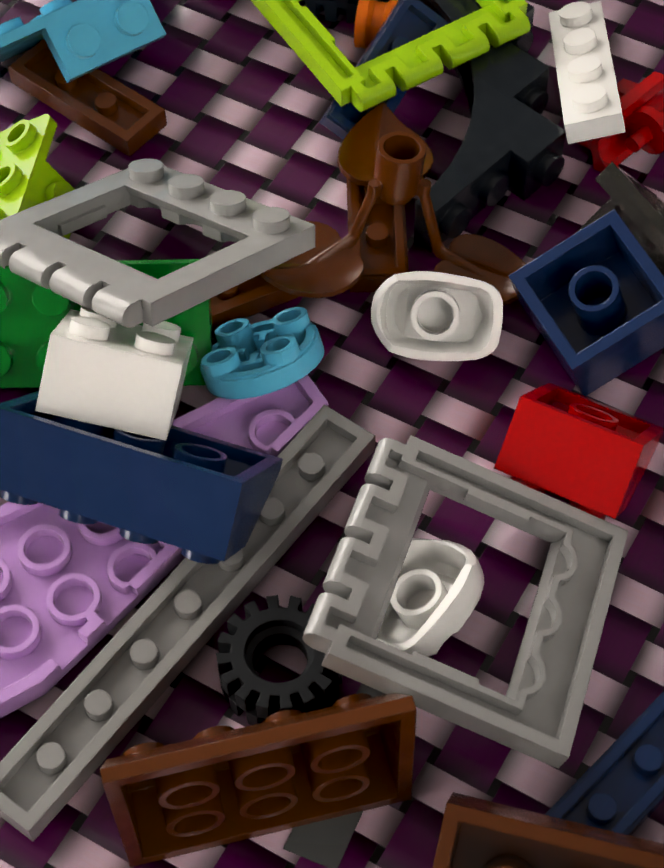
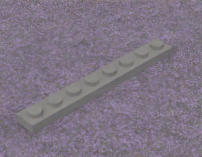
M325 404L277 456L283 459L280 472L246 546L226 561H220L217 564H204L185 558L0 762V817L31 841H35L374 452V434Z

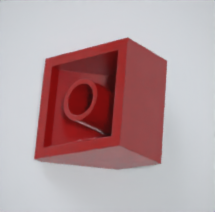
M549 382L520 396L494 469L511 475L510 479L545 494L547 490L570 500L569 505L605 520L607 515L616 519L628 507L661 440L664 428Z

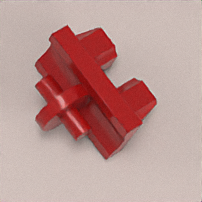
M654 71L640 83L624 78L617 83L626 132L577 143L591 149L594 170L607 175L640 149L655 155L664 151V74Z

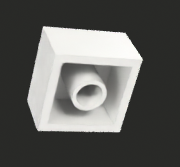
M81 306L80 311L71 309L50 334L35 411L166 441L179 407L194 338L180 335L181 327L166 321L153 327L143 323V326L137 325L127 328L95 313L93 309H87Z

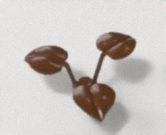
M382 102L354 125L338 150L337 163L341 173L355 184L368 186L367 194L350 232L341 239L338 232L332 227L320 222L307 221L315 225L316 247L260 274L263 279L276 288L301 297H332L349 290L359 281L364 272L363 259L350 248L357 243L377 197L391 205H404L410 202L414 196H419L433 253L442 260L435 266L434 272L465 276L492 284L499 290L503 299V306L519 300L508 275L520 269L526 263L505 246L480 235H458L451 241L449 249L443 245L430 196L432 182L425 179L433 166L432 151L418 134L399 121L389 107Z

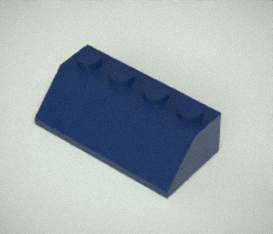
M39 391L0 403V497L2 499L22 505H34L38 502L58 508L60 517L74 523L95 524L99 521L120 528L119 534L133 542L155 544L161 541L182 548L181 554L184 557L199 563L217 564L220 561L224 562L246 546L278 477L283 461L282 458L173 425L166 441L38 412L35 411Z

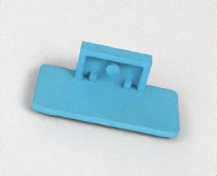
M53 0L39 9L41 14L29 23L23 24L21 18L16 17L0 24V63L31 49L42 39H45L61 73L68 83L162 39L166 32L150 0H76L73 3L71 0Z

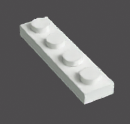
M583 1L572 2L563 6L560 10L548 12L568 144L625 133V124L601 1L592 3Z

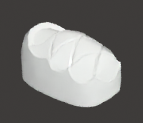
M434 271L398 273L386 279L375 291L371 306V324L381 343L391 353L426 361L478 360L494 352L499 344L503 324V299L499 290L492 284L465 276Z
M412 538L376 640L409 654H412L413 651L427 657L437 654L443 643L452 634L459 632L481 598L485 583L484 574L472 550L448 540Z

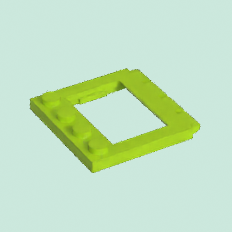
M251 0L338 104L342 107L351 102L359 112H363L396 96V86L405 92L442 74L444 71L443 64L451 70L488 52L490 44L497 48L530 32L531 29L530 21L526 16L528 3L525 0H475L482 7L481 9L354 67L335 45V38L306 5L302 7L298 3L302 0Z

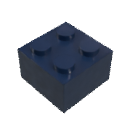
M615 209L508 275L521 306L582 396L589 395L664 348V276Z

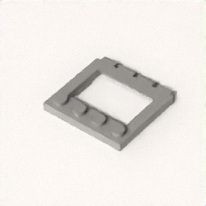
M151 158L132 161L127 169L0 220V266L5 269V266L9 265L12 273L43 288L50 289L52 292L87 309H93L95 313L127 328L135 327L141 323H146L153 327L316 247L314 224L291 216L286 209L268 207L246 198L242 192L222 189L204 182L201 176L181 173L163 166L160 160ZM133 205L137 208L149 207L160 209L162 218L178 225H198L202 227L203 235L219 242L231 241L236 243L156 279L63 236L107 218V215Z
M410 435L406 444L391 438L381 439L377 444L364 480L366 484L361 486L345 526L344 533L347 537H343L340 540L323 582L325 592L318 595L302 637L304 643L313 649L325 653L321 664L325 668L385 694L411 695L417 708L559 769L570 756L629 531ZM430 490L551 543L506 696L480 685V679L416 651L409 654L376 640Z

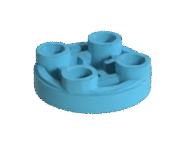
M292 307L277 313L272 319L251 325L246 318H237L221 324L214 331L217 342L213 345L212 351L201 359L200 370L208 391L214 396L224 399H246L278 391L302 379L321 362L325 351L318 328L310 321L307 310L304 307Z

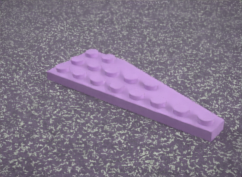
M307 374L302 379L285 388L262 396L246 399H224L219 397L174 419L172 425L277 457L324 404L328 406V401ZM12 502L1 505L0 718L47 694L185 558L181 554L182 548L161 541L155 544L133 542L119 534L120 528L99 521L95 524L74 523L60 517L58 508L39 502L34 505H22Z

